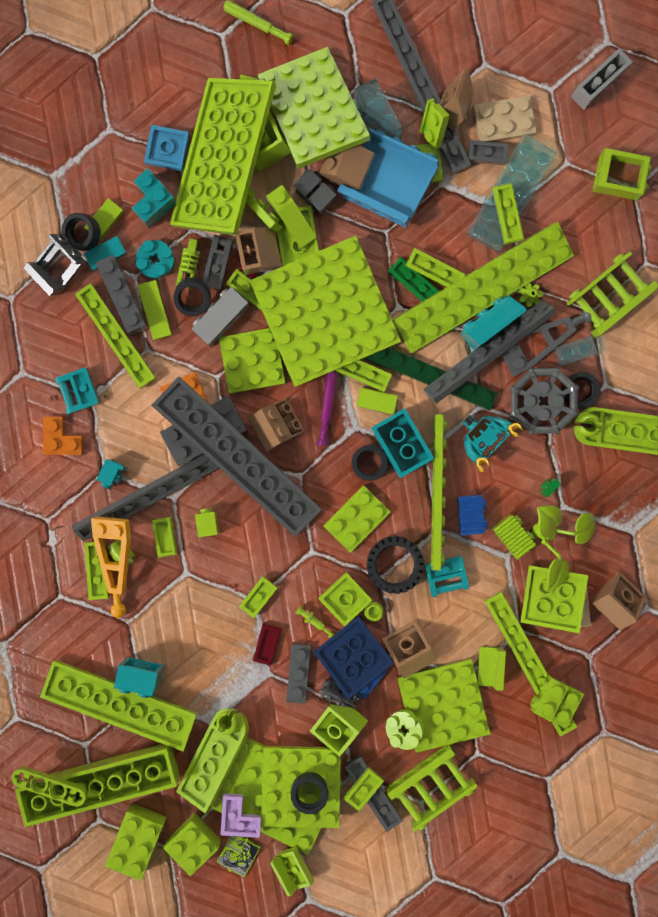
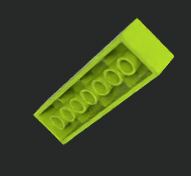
M160 744L51 773L50 775L82 785L87 789L88 797L78 807L19 787L15 788L24 827L174 788L177 787L181 778L173 748ZM36 779V785L39 788H44L46 785L44 779ZM55 785V792L63 794V786ZM69 789V792L66 795L67 797L71 794V789ZM77 792L75 795L76 799L79 800L81 797L80 793Z

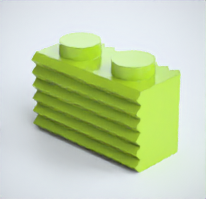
M509 514L493 526L492 530L513 557L518 560L536 546L533 542L535 538L529 531L526 532L522 528L523 522L517 515L514 517Z

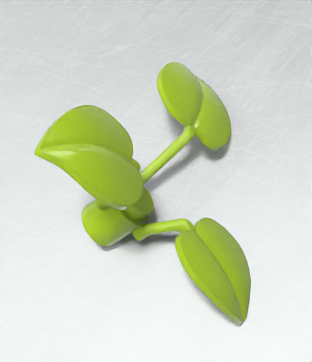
M552 505L537 507L538 522L534 525L532 534L542 539L541 543L545 544L558 557L549 566L547 591H552L561 586L569 574V563L563 560V557L548 541L554 540L556 533L575 536L577 544L587 543L595 530V517L592 514L583 513L580 515L575 524V531L571 532L556 529L562 521V511L560 508Z

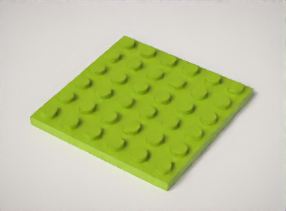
M356 236L250 280L294 387H298L401 343Z

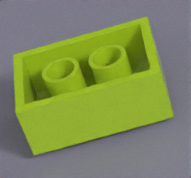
M131 803L126 811L105 867L141 881L167 817Z

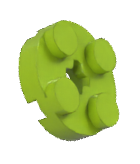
M401 709L387 719L386 733L393 747L410 750L418 746L425 734L424 724L419 717L417 718L413 714L414 712ZM403 725H405L406 729H409V732L404 733L401 730Z

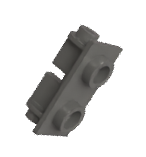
M331 679L324 680L322 686L325 688L318 691V693L322 694L321 697L329 702L333 700L339 703L338 706L356 708L353 703L357 704L359 700L357 694L347 699L343 692L342 694L339 693L340 688Z

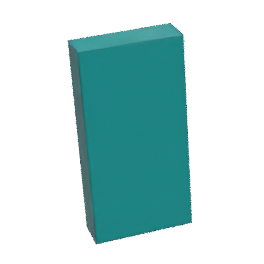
M118 236L83 253L92 271L98 270L96 262L111 255H114L117 259L127 255Z

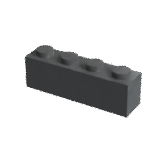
M111 255L96 262L127 333L135 336L150 329L119 260L114 255Z

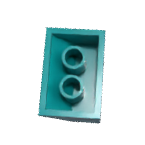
M509 295L505 299L501 296L492 303L494 305L493 308L489 311L487 308L477 315L479 318L476 321L470 320L462 326L464 330L460 334L471 349L475 351L527 311L526 308Z

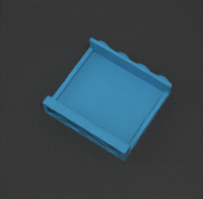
M370 128V140L366 142L364 148L374 152L375 157L363 186L359 190L341 184L338 193L340 197L407 229L439 169V160L431 153L425 154L420 152V149L414 145L407 146L403 144V141L397 137L390 138L386 136V133L382 130L376 129L375 131Z

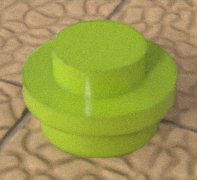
M371 602L365 607L364 614L368 620L378 621L383 616V608L379 603Z

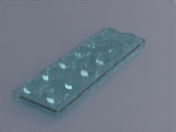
M525 134L521 137L493 186L512 183L519 217L557 153ZM491 189L466 235L499 253L504 242Z

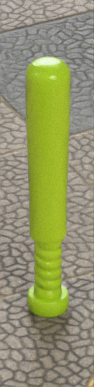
M230 0L224 3L223 9L225 12L268 34L271 33L283 39L287 45L291 44L294 36L292 33L283 32L273 26L272 23Z

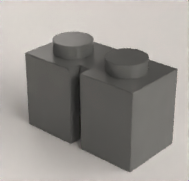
M308 168L293 184V191L309 206L311 205L312 209L321 217L336 201V190L330 184L326 185L321 181L323 178L318 172H313Z

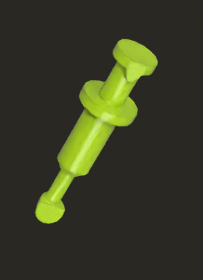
M303 606L296 610V614H301L305 618V623L309 622L317 629L324 630L329 634V638L334 636L332 631L325 628L324 623L313 616L314 613L312 611L307 613L302 609Z

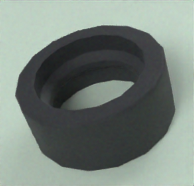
M73 213L62 224L61 234L77 250L88 251L94 248L100 240L101 230L99 224L90 215ZM79 221L86 222L89 229L87 240L82 244L77 243L73 235L74 227Z
M195 277L186 278L176 286L173 295L174 304L177 310L184 315L190 317L199 316L209 307L211 291L208 285L201 279ZM193 286L202 291L204 300L200 306L189 307L183 303L181 293L186 287Z
M579 372L568 377L572 382L579 379L585 380L592 389V394L587 401L578 402V409L590 407L598 401L601 387L594 375L587 372ZM564 384L561 387L562 391L567 389V387ZM570 393L564 395V402L568 406H570Z
M362 446L356 450L352 457V470L362 480H377L387 470V456L378 446ZM365 452H374L380 458V468L374 474H365L359 468V458Z
M314 772L300 774L294 780L291 787L293 806L304 814H315L321 811L328 800V786L325 779ZM305 782L316 783L321 789L320 799L313 804L304 803L299 799L298 789Z

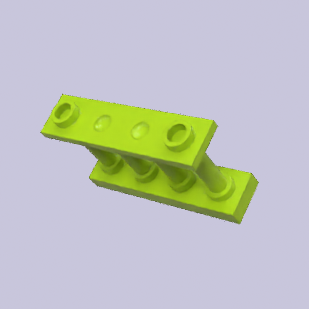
M631 251L625 255L619 254L612 260L614 264L583 290L577 289L569 296L571 299L566 303L569 306L576 301L583 311L591 314L595 329L590 333L594 338L602 335L658 288L656 281L650 284L644 283L626 262V259L632 255ZM618 265L637 286L638 293L635 296L630 295L611 273ZM604 277L623 299L624 305L620 308L618 306L615 307L598 287L597 283ZM589 289L609 311V317L606 320L600 319L582 297Z
M450 745L441 747L386 787L387 794L391 800L399 798L414 818L411 821L414 832L418 829H424L429 821L464 796L473 794L475 788L478 787L473 777L467 781L452 760L455 753ZM442 764L448 766L461 785L452 792L437 772V768ZM426 775L433 778L445 795L437 803H435L421 783V779ZM411 786L417 789L429 806V809L422 814L417 811L405 794L406 790Z

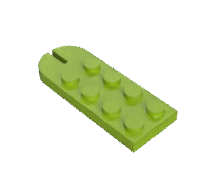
M590 407L579 412V415L575 418L574 423L591 425V428L579 425L574 426L576 438L584 445L658 455V416Z
M234 708L222 709L215 714L176 791L205 814L210 812L248 736L249 724L244 714L237 713L238 710Z

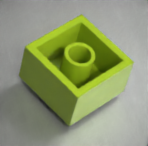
M194 812L167 838L163 848L191 876L219 849L221 839Z

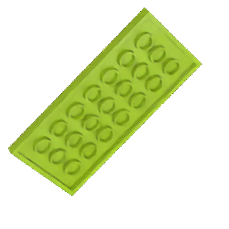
M208 78L170 225L178 228L238 235L276 84L273 81Z

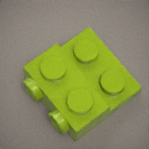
M547 675L546 679L544 678L541 681L540 691L537 696L533 697L530 709L542 718L567 729L584 694Z

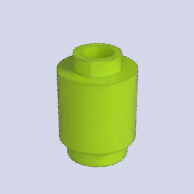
M116 540L107 548L114 561L120 562L121 540ZM131 549L128 566L134 562L133 558L135 557Z

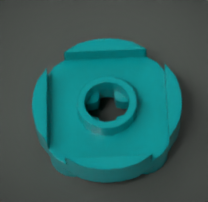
M147 240L143 242L136 253V266L143 275L150 279H161V277L170 274L174 268L175 258L173 252L162 241ZM158 255L160 262L152 264L151 257Z

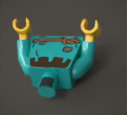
M469 414L462 421L469 429L464 435L466 454L477 464L479 471L484 472L481 465L486 464L490 467L487 458L510 435L509 432L514 437H519L514 431L518 428L523 430V428L518 423L513 424L508 420L495 416H484L477 422Z

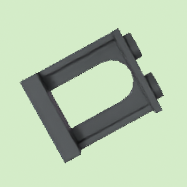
M49 234L48 237L51 239V242L35 262H27L24 269L49 296L60 295L86 261L81 257L82 254L68 243L69 241L64 235ZM61 250L72 263L59 280L56 281L45 268L58 251Z

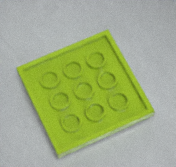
M471 658L420 670L404 679L402 675L397 676L404 708L414 712L413 714L422 720L425 728L423 739L415 747L416 753L490 735Z
M263 746L261 826L339 828L341 756L339 757L328 747ZM305 772H314L321 775L328 786L326 805L315 814L299 812L291 801L292 784L300 774ZM313 782L303 783L298 789L299 799L307 804L317 802L321 796L320 787Z

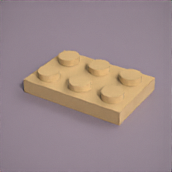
M530 95L473 106L478 141L499 142L534 136L536 134Z

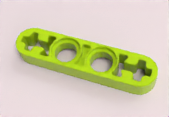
M26 766L19 767L12 774L11 779L15 786L72 806H81L88 797V791L84 786ZM20 773H24L23 777H24L25 779H24L23 781L20 780V778H21V776H19ZM36 779H44L45 787L39 788L36 785ZM55 785L63 786L64 793L57 794L54 790ZM69 789H71V794L67 797L66 795L68 794ZM77 792L80 793L81 798L79 800L76 799L75 794Z

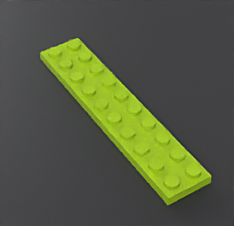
M554 222L392 319L408 351L412 354L477 315L485 308L492 306V303L501 296L502 298L507 297L572 258L574 254L559 223Z

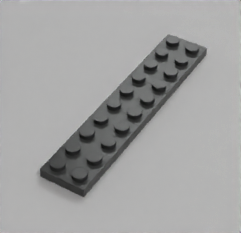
M180 376L151 405L294 536L322 510L317 503Z

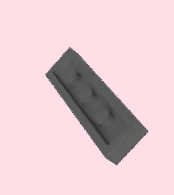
M358 755L346 763L344 767L355 783L368 768V765L362 756ZM380 786L367 803L385 831L388 832L402 823L403 820Z

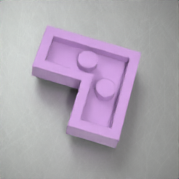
M224 793L221 835L260 838L261 815L242 814L243 794Z

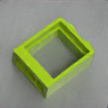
M605 148L599 155L592 192L638 200L647 191L648 183H646V178L651 171V164H649L651 157ZM611 160L640 166L636 188L607 183Z

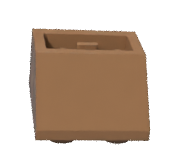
M251 228L238 231V235H235L244 275L282 267L274 230Z
M287 398L262 408L248 418L266 451L305 432Z

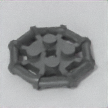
M530 367L509 388L511 390L510 417L516 419L530 435H558L574 417L579 415V386L575 385L560 370V367ZM537 376H551L550 382H538ZM558 378L567 389L562 391L554 383L555 380ZM532 379L534 384L527 391L522 390L521 388ZM569 393L570 408L564 407V395ZM518 394L524 395V407L519 409ZM540 396H547L549 398L547 406L539 404ZM527 411L534 418L533 422L530 423L521 413ZM561 411L566 412L567 414L556 423L554 418ZM538 420H550L551 426H537Z

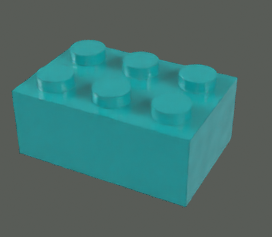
M405 408L370 428L399 478L434 459Z

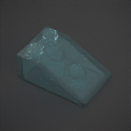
M374 78L355 88L353 101L363 122L375 131L376 129L382 130L386 133V136L390 138L397 137L401 140L403 128L377 79Z

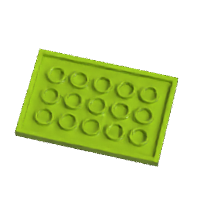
M328 47L258 74L259 80L273 81L276 84L271 109L298 169L370 140V134Z
M248 737L246 738L212 809L222 813L224 793L243 794L242 814L261 815L263 746L265 745ZM261 826L260 832L288 846L297 847L299 851L309 855L321 828Z

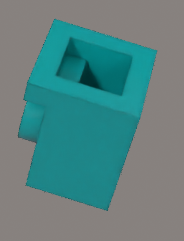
M106 459L96 480L101 482V486L111 490L113 486L120 483L123 477L121 472L126 471L128 467L112 459Z

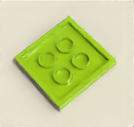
M270 328L219 337L229 394L286 384L280 351Z
M529 565L521 623L580 633L588 575L569 572L566 581L561 586L552 591H547L549 568Z

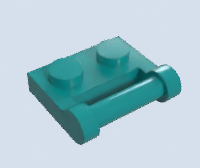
M87 367L55 378L67 407L65 409L67 415L100 404ZM69 380L78 402L77 405H74L66 383Z
M461 555L444 559V566H441V570H431V562L424 564L432 598L438 597V594L469 589ZM460 576L461 581L435 586V582Z

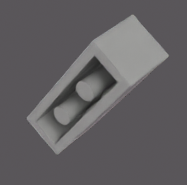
M619 48L577 86L571 95L572 99L585 110L626 72L632 64L631 59Z
M232 287L229 290L225 289L219 295L220 299L216 303L209 305L206 310L207 313L203 317H198L193 323L194 327L192 330L210 347L249 307L248 302Z

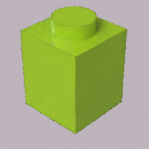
M211 508L201 509L199 514H195L198 537L220 534L217 511H211Z

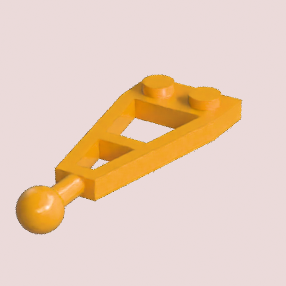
M95 516L91 518L92 533L107 591L113 594L114 604L111 607V614L115 618H121L126 613V607L122 604L121 595L126 592L131 542L129 519ZM103 538L121 540L120 562L109 561ZM112 570L119 571L118 585H115Z

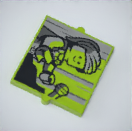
M230 836L217 859V863L228 868L229 872L233 871L245 877L261 846L250 841L248 837Z

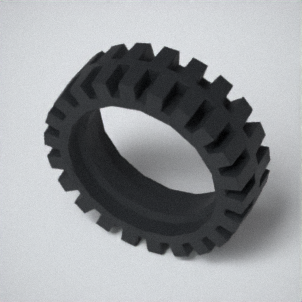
M390 536L381 539L370 550L367 558V571L371 581L380 590L391 594L405 593L413 589L419 583L420 578H422L424 560L419 548L410 540L399 536ZM391 546L403 547L413 557L414 568L412 574L401 583L393 584L386 582L377 572L376 563L378 556L383 550Z

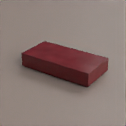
M266 623L262 624L252 661L271 666L281 631L280 627Z

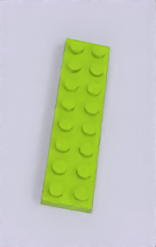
M56 659L52 661L40 698L177 750H185L198 714L197 712L154 696L143 698L134 692L129 694L121 693L119 689L114 688L115 682Z

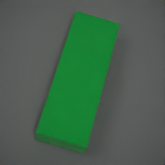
M402 257L388 270L390 275L421 302L439 292L421 274L406 267L407 262Z

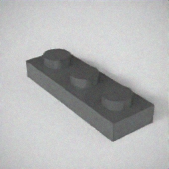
M292 643L286 702L302 704L306 702L311 645Z

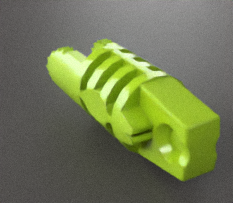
M190 239L188 249L183 248L176 286L183 280V274L190 275V278L196 276L200 251H196L197 240Z

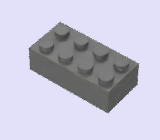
M227 396L211 405L241 434L248 432L231 397ZM173 425L160 432L177 466L181 467L204 454Z

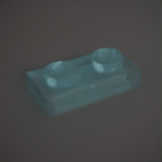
M592 336L554 348L559 366L598 354Z

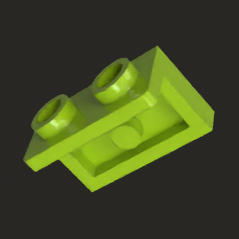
M297 847L279 851L270 862L288 897L292 896L296 889L309 887L314 883V879Z

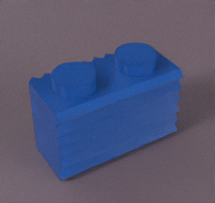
M482 495L457 496L459 534H485V529H488L487 518H484L483 510H486V500L482 499Z

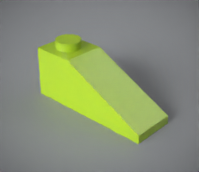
M283 185L266 196L268 204L301 249L317 238Z

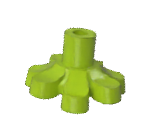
M528 283L524 286L525 289L520 288L518 290V293L522 295L518 298V301L520 303L526 302L525 306L530 308L532 303L536 305L540 301L538 298L543 297V292L538 291L539 285L534 284L532 287Z

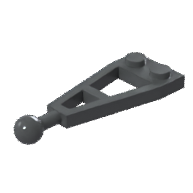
M582 310L581 315L572 320L570 317L540 325L526 335L529 336L541 332L548 345L529 362L518 343L501 354L512 377L534 366L575 332V326L584 321L592 322L591 314ZM565 324L567 331L554 341L548 329Z

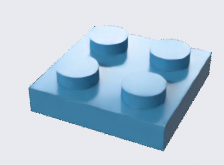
M151 125L144 158L145 165L183 172L190 136L189 132Z

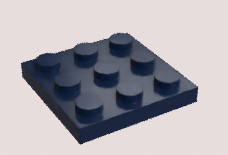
M359 616L314 651L316 657L347 699L353 697L394 664L393 660Z

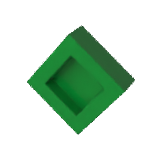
M556 478L546 479L540 485L541 489L538 492L543 497L548 498L561 483Z

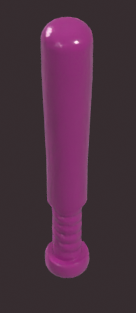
M337 371L326 374L321 415L322 424L320 437L317 440V445L328 446L326 439L337 386Z

